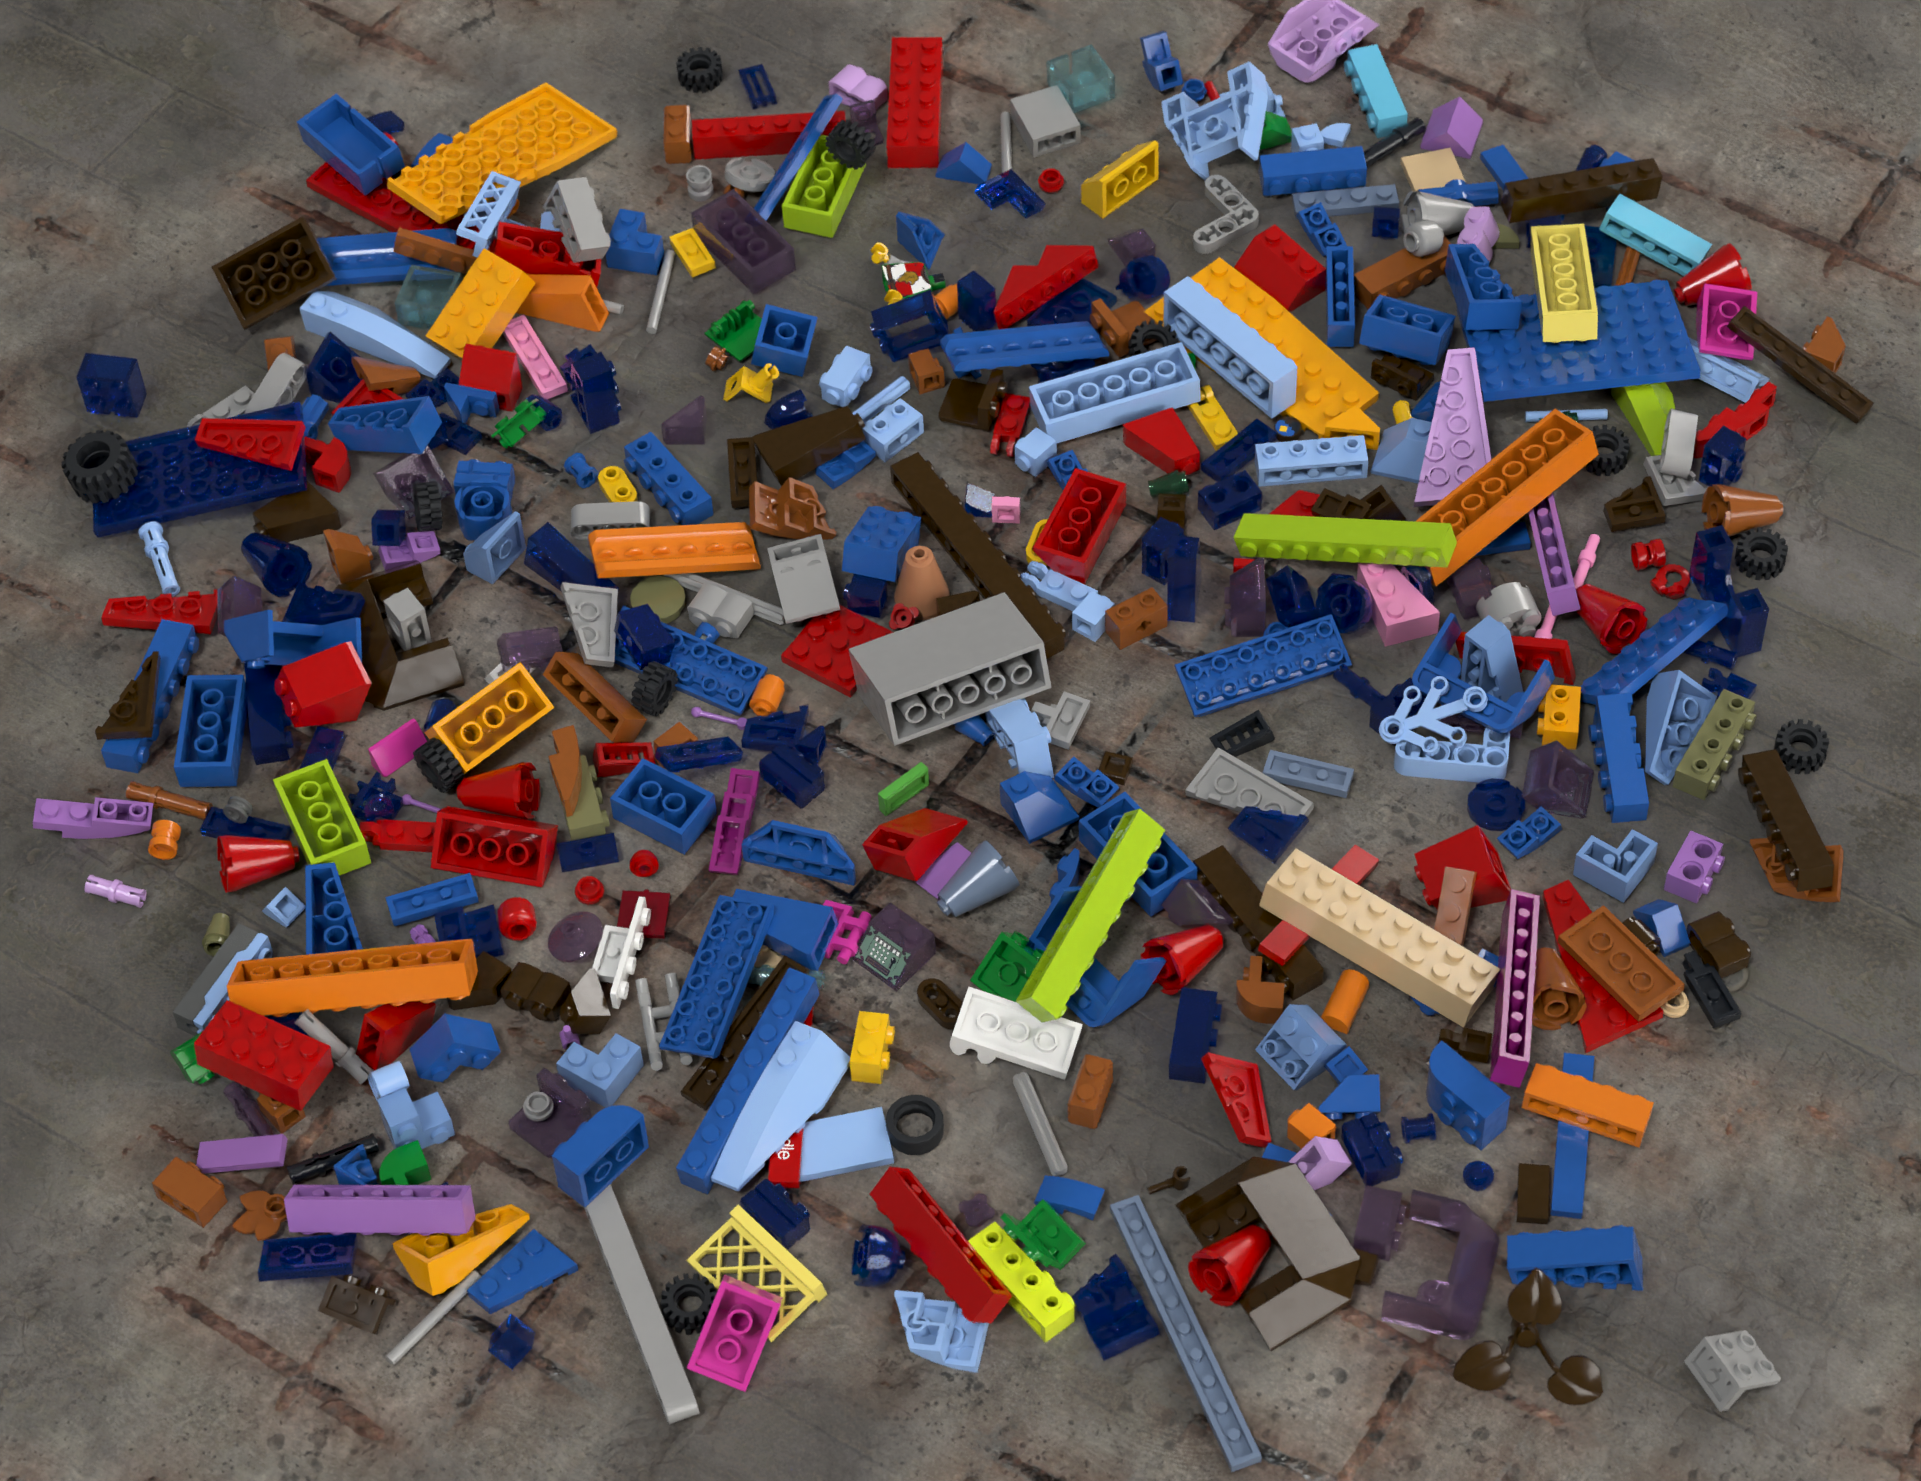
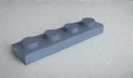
M1395 184L1292 194V204L1296 220L1298 219L1296 214L1299 211L1320 202L1328 217L1399 210V200Z

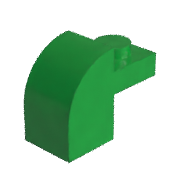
M418 1140L392 1150L384 1158L380 1166L379 1175L382 1185H419L432 1180L427 1161Z

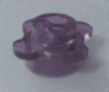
M976 1194L975 1198L969 1201L963 1200L959 1203V1211L965 1214V1220L969 1226H981L995 1215L994 1209L987 1204V1197L984 1194Z

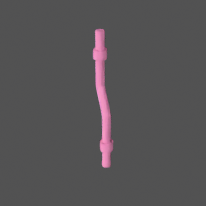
M1596 534L1589 536L1585 549L1580 552L1577 563L1579 565L1573 578L1576 589L1584 584L1588 570L1593 567L1596 560L1595 552L1600 541V537ZM1550 605L1541 628L1535 633V638L1552 639L1551 631L1557 615H1552Z

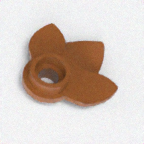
M253 1191L239 1197L240 1201L247 1211L233 1224V1228L242 1234L255 1233L258 1241L271 1238L279 1231L281 1223L287 1220L284 1203L285 1196L281 1194L270 1195L266 1191Z

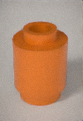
M960 284L948 285L930 299L929 304L932 315L941 320L950 318L966 305L968 301L966 290Z
M772 674L765 675L759 680L749 703L756 715L771 717L776 714L785 693L784 681Z

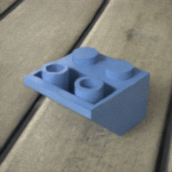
M1289 1004L1255 1050L1293 1090H1298L1326 1071L1324 1066L1341 1053L1347 1044L1309 1005Z

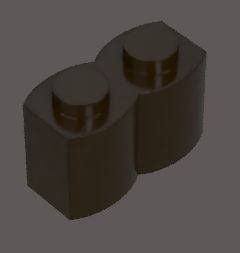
M1720 911L1688 924L1686 931L1691 948L1696 951L1703 964L1714 965L1721 978L1747 968L1751 956L1750 947L1746 941L1741 940L1735 934L1733 922Z
M517 962L500 989L503 1001L509 1008L517 1011L520 1009L530 1011L533 1017L542 1021L545 1019L555 1021L560 1014L561 1006L572 991L570 983L566 979L549 972H543L523 962Z

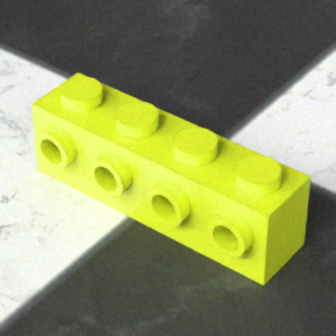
M993 1222L968 1240L1013 1295L1008 1303L1045 1343L1075 1322V1303L1070 1295L1066 1292L1061 1293L1055 1286L1052 1276L1045 1270L1042 1272L1035 1265V1261L1022 1251L1016 1244V1241L996 1222Z

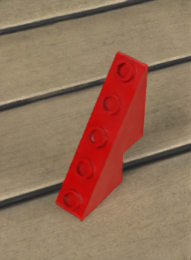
M1046 245L1038 266L1013 265L993 311L998 329H1007L1096 270L1099 265L1094 246Z

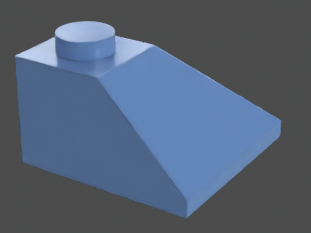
M1410 418L1385 429L1372 465L1371 474L1418 484L1432 422Z
M513 512L466 547L463 555L468 572L494 584L526 549L520 513Z

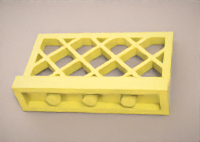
M737 1205L729 1213L731 1218L687 1259V1262L702 1277L708 1278L709 1284L713 1283L717 1291L721 1284L722 1274L738 1273V1280L743 1282V1273L760 1272L759 1286L755 1287L767 1292H780V1297L783 1298L778 1310L780 1312L779 1322L770 1330L767 1337L772 1342L815 1300L819 1303L827 1295L823 1284L743 1208ZM734 1229L740 1235L739 1246L723 1247V1238ZM744 1252H758L760 1254V1265L744 1266ZM723 1253H739L738 1266L722 1267ZM706 1254H717V1267L703 1268L698 1262ZM765 1259H766L771 1265H765ZM778 1271L781 1274V1285L764 1286L765 1272ZM786 1279L791 1283V1285H786ZM786 1291H799L805 1296L797 1305H785Z

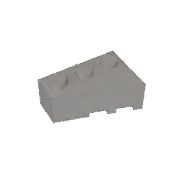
M586 177L557 181L543 205L546 212L551 211L555 218L552 221L554 228H560L565 236L561 240L573 262L602 259L611 244L610 236L605 232L602 224V213L597 209L594 201V190L589 186Z

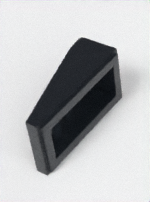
M1257 710L1209 737L1216 750L1220 748L1236 757L1275 740V737L1261 712ZM1258 727L1260 731L1255 734L1253 729ZM1248 732L1250 737L1245 739L1242 733ZM1237 736L1240 743L1235 744L1232 737ZM1227 740L1231 748L1226 750L1221 743L1222 741Z

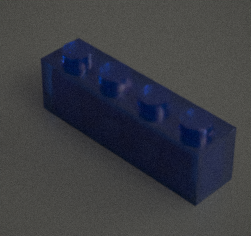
M244 663L251 750L256 765L290 760L289 749L294 748L292 732H287V726H291L292 721L286 715L284 704L280 696L276 694L274 687L275 680L278 678L282 666L265 665L264 668L250 669Z

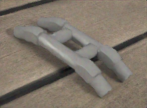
M676 973L664 975L670 1005L652 1008L647 978L635 980L650 1065L655 1071L663 1067L659 1044L664 1035V1032L657 1033L655 1019L671 1017L680 995ZM679 1052L683 1065L692 1063V1054Z

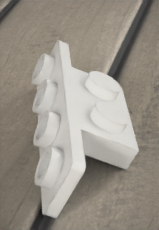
M639 896L630 928L605 925L592 969L596 970L599 981L613 983L610 996L612 1007L615 1009H619L622 999H626L628 996L629 982L627 981L629 974L633 975L635 972L636 950H641L644 939L642 930L650 922L651 909L647 908L645 897Z

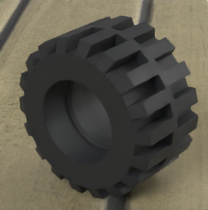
M97 430L93 434L91 432L86 433V436L79 437L75 440L74 444H70L68 447L69 451L63 455V472L76 495L86 502L91 500L92 503L98 504L99 501L105 503L109 502V499L114 498L115 500L119 498L121 493H126L129 490L128 486L134 484V477L138 474L136 469L138 467L137 462L126 442L119 434H114L113 431L107 430L104 433L103 430Z

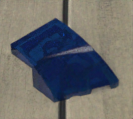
M1117 1254L1109 1258V1265L1100 1274L1094 1273L1088 1280V1283L1071 1297L1075 1303L1077 1313L1103 1361L1160 1334L1156 1322L1146 1309L1141 1295L1130 1280L1128 1271Z

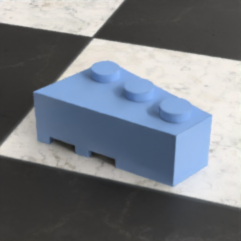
M1025 698L985 712L986 723L991 731L995 733L994 738L1000 749L1006 748L1012 759L1008 760L1011 769L1018 768L1019 774L1027 771L1054 778L1048 743H1051L1050 733L1046 726L1042 727L1040 725L1037 714L1030 712Z

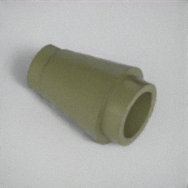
M224 913L214 914L202 939L204 951L210 956L214 957L230 936V918Z

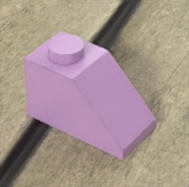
M1317 1136L1289 1161V1163H1295L1313 1190L1331 1184L1351 1165L1338 1140Z

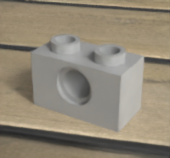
M408 588L384 600L391 635L404 651L432 642L425 609Z

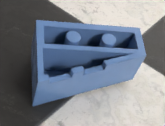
M1488 615L1465 634L1460 680L1472 686H1478L1486 693L1507 702L1511 695L1523 692L1510 631L1502 622H1497Z

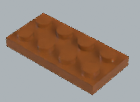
M1604 905L1558 936V943L1638 1022L1684 991L1685 984Z

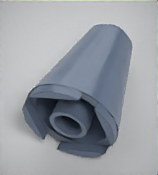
M985 840L978 844L937 894L940 900L936 903L946 916L949 914L954 917L960 916L1010 893L1020 886L1017 877L1009 865L1006 867L1001 860L1003 857L988 841Z

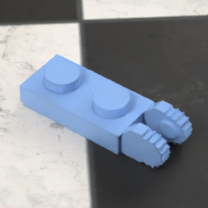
M1035 561L1030 562L1027 567L1033 575H1029L1026 572L1020 575L1026 586L1030 585L1034 592H1036V595L1071 611H1074L1091 591L1098 594V590L1051 569L1048 570L1044 564Z

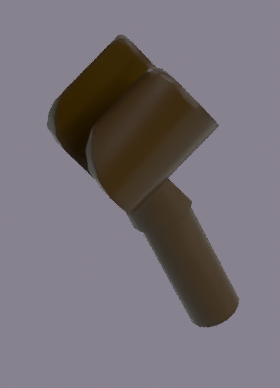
M1178 1166L1174 1169L1171 1178L1147 1187L1149 1195L1171 1187L1179 1191L1185 1190L1189 1185L1191 1177L1185 1179L1179 1177L1185 1175L1187 1168L1185 1166Z

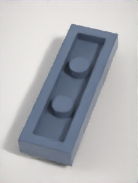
M1270 750L1263 774L1282 784L1347 798L1354 776V769Z

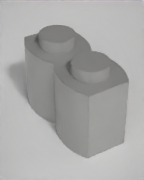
M703 584L687 607L689 620L695 626L699 627L702 622H706L712 625L719 632L720 636L738 638L754 615L753 604L749 599L735 593H727L725 590L711 584Z

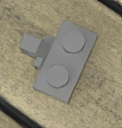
M1064 691L1057 705L1051 704V706L1035 702L1031 713L1035 712L1040 724H1042L1041 726L1047 727L1051 736V744L1069 750L1090 708V700Z

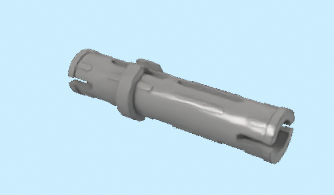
M309 1009L305 1010L299 1016V1019L294 1022L311 1038L331 1046L332 1058L336 1061L335 1065L339 1068L342 1066L359 1084H362L368 1078L370 1072L374 1071L354 1053L355 1049L352 1046L348 1048Z

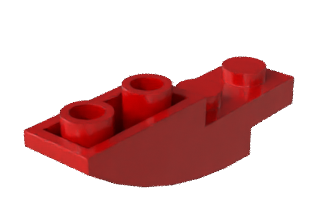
M1768 381L1761 389L1757 388L1750 396V399L1745 404H1740L1735 411L1726 407L1719 415L1715 414L1703 430L1699 429L1696 432L1693 458L1707 457L1734 448L1762 430L1767 425L1769 409L1774 405L1777 386Z

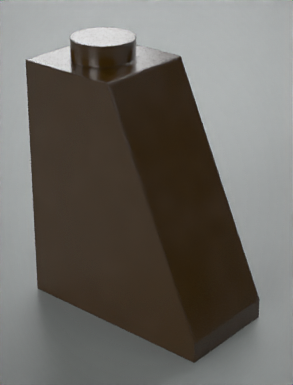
M306 479L252 513L255 525H253L255 533L260 539L265 538L272 546L324 534L323 531L326 529L336 531L341 528L338 510Z

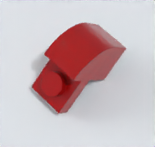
M305 436L301 441L300 447L304 461L313 464L312 470L316 485L340 493L351 476V466L346 446L335 437L328 445L321 440H314Z

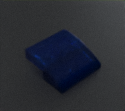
M494 904L467 913L460 906L434 914L439 942L473 939L476 958L483 951L493 957L505 955Z

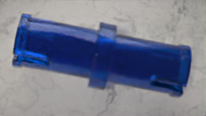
M1697 640L1683 652L1700 658L1703 663L1712 662L1727 667L1730 670L1734 668L1738 658V652L1715 646V642L1712 641L1706 643Z
M1345 664L1340 665L1342 672L1338 668L1336 669L1333 678L1350 690V694L1354 698H1360L1375 712L1380 710L1378 704L1381 707L1385 705L1387 697L1373 688L1367 678H1361Z

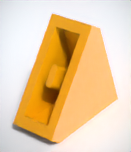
M1357 405L1326 422L1325 438L1364 435L1366 449L1378 450L1380 428Z

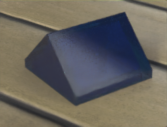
M328 332L305 373L311 396L314 394L324 400L341 403L362 380L358 378L351 362L352 357L360 356L332 332Z

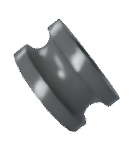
M232 796L229 798L228 805L224 807L223 812L230 820L237 823H245L253 807L247 800L238 796Z

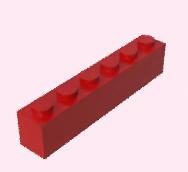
M835 111L821 135L828 136L838 122L841 120L846 122L845 111ZM814 112L692 120L695 160L788 154Z
M890 1166L869 1193L877 1203V1209L890 1219L894 1224L893 1229L911 1245L910 1250L927 1265L929 1274L938 1279L943 1285L945 1294L956 1301L962 1309V1315L972 1323L991 1324L1013 1295L910 1169Z

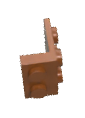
M1101 298L1091 302L1092 314H1090V321L1094 328L1118 357L1128 354L1130 350L1128 349L1129 340L1137 325L1140 326L1141 322L1145 320L1149 324L1152 318L1144 312L1145 309L1138 301L1130 302L1113 311L1107 307ZM1146 339L1143 345L1146 346L1156 340Z

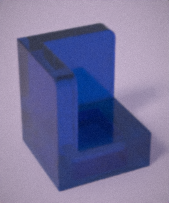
M511 1313L492 1333L488 1351L513 1370L533 1348L535 1332Z

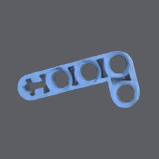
M1486 727L1483 745L1465 743L1462 746H1454L1451 742L1438 741L1440 749L1434 756H1427L1422 748L1403 740L1397 743L1395 747L1394 769L1404 776L1498 784L1505 779L1507 773L1510 731L1497 733ZM1428 743L1425 749L1432 750L1435 747V743Z

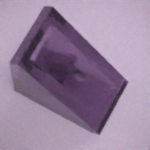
M702 395L661 424L663 442L665 444H705L707 413L705 398Z

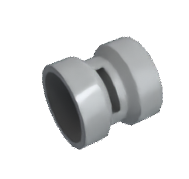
M703 165L691 167L686 173L689 197L698 202L710 199L714 193L711 170Z

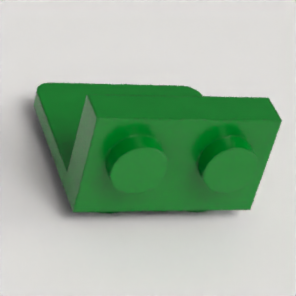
M1044 1199L1022 1221L1005 1212L1000 1217L1006 1224L1003 1229L1016 1241L1019 1239L1026 1245L1023 1251L1033 1261L1037 1262L1038 1260L1047 1268L1051 1265L1061 1270L1086 1244Z

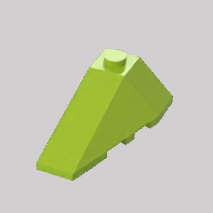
M1666 383L1612 388L1611 395L1651 456L1661 455L1667 415L1671 408L1675 409L1672 392Z

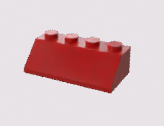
M1075 468L1033 546V551L1053 571L1085 584L1126 506V483Z
M447 806L437 811L431 868L462 874L470 873L474 876L543 887L555 854L558 825Z

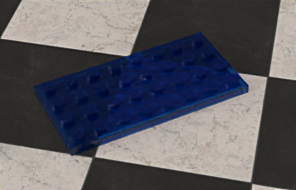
M295 402L225 419L303 421V408L300 402ZM200 424L125 441L137 462L138 467L136 469L138 474L134 477V484L128 486L129 490L126 493H121L119 498L115 500L114 498L109 499V502L105 503L99 501L98 504L93 503V532L99 538L138 529L148 522H169L307 490L304 434L292 471L199 447L195 437Z

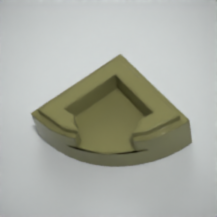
M1497 223L1499 237L1492 248L1519 249L1517 234L1511 228Z

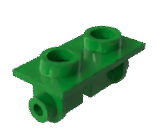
M537 398L531 402L526 399L514 409L517 412L516 415L511 419L506 416L495 425L497 431L491 436L500 435L501 439L499 441L504 448L513 447L515 443L526 435L520 426L523 424L528 431H531L544 420L546 412L542 407L536 408L534 406L538 401Z

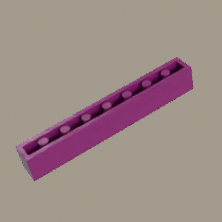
M1511 889L1501 919L1498 960L1500 971L1497 976L1490 1081L1520 1088L1530 1062L1540 896Z

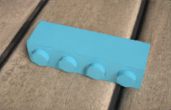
M1377 44L1348 50L1347 61L1344 62L1346 76H1350L1352 79L1351 83L1354 94L1358 93L1360 108L1367 114L1368 127L1374 130L1377 138L1386 137L1396 127H1402L1407 124L1408 114Z
M1619 194L1613 202L1599 228L1600 231L1682 276H1685L1703 262L1712 246L1706 240L1622 194Z

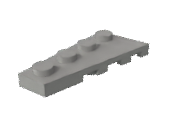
M1217 748L1185 790L1186 796L1297 830L1314 808L1313 802L1220 748Z

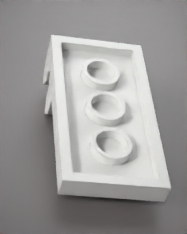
M968 987L950 1040V1049L956 1055L966 1053L967 1049H974L978 1052L977 1058L982 1064L991 1063L998 1057L1065 1080L1083 1024L1062 1017L1057 1020L1041 1023L1017 1002Z

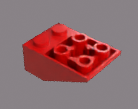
M923 808L880 824L864 841L862 846L875 870L917 882L968 824L967 819Z

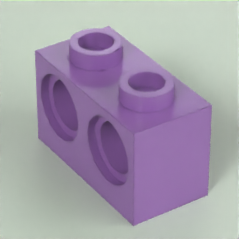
M1690 830L1667 872L1664 890L1697 904L1702 893L1708 894L1713 883V878H1711L1713 872L1719 873L1725 860V857L1721 856L1723 844Z

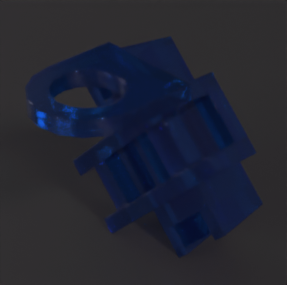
M379 772L375 773L368 784L358 781V793L356 795L352 793L348 795L352 805L351 811L353 816L366 822H374L378 817L393 820L403 806V798L393 794L396 790L395 779L390 778L388 783L382 781Z

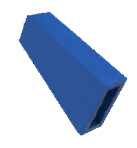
M736 889L733 897L768 902L774 905V916L762 945L783 956L789 957L812 971L818 972L826 954L825 951L839 924L833 907Z

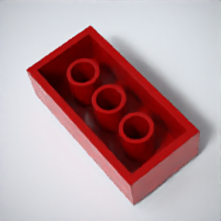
M229 1000L224 1003L194 1042L197 1065L299 1111L304 1108L333 1069L331 1046Z

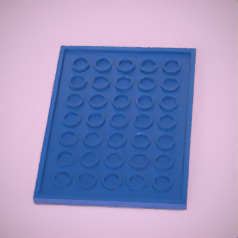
M1653 280L1645 283H1626L1618 286H1599L1594 288L1598 311L1597 339L1583 342L1577 340L1561 341L1558 343L1542 341L1536 294L1516 296L1522 301L1518 329L1465 330L1457 307V314L1467 348L1475 347L1483 402L1700 378V367L1668 280Z

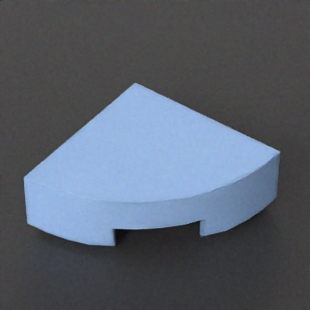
M1337 123L1324 128L1321 131L1324 144L1342 148L1350 132V124Z

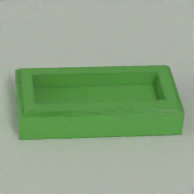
M920 762L878 793L879 811L887 816L929 786L928 767Z

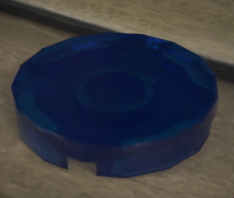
M1492 778L1476 784V788L1470 791L1468 794L1467 811L1471 820L1479 827L1489 831H1504L1517 820L1521 821L1525 811V798L1522 791L1517 786L1515 788L1510 785L1509 781Z

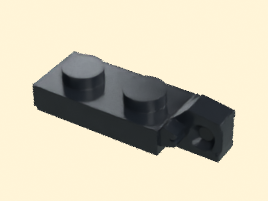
M1695 950L1684 954L1682 964L1686 970L1683 974L1685 982L1713 1029L1740 1019L1741 1010L1714 965L1710 966L1708 963L1703 965Z

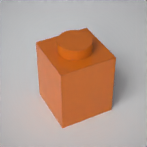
M1310 1103L1301 1110H1295L1288 1118L1287 1138L1301 1149L1315 1136L1335 1139L1336 1124Z

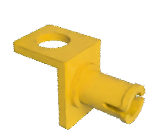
M768 363L756 373L743 366L726 381L723 399L729 401L738 392L743 390L764 403L770 402L773 387L772 381L779 376L777 367L774 365L769 369L772 364ZM737 380L736 385H735L734 388L731 390V388H732L734 382Z

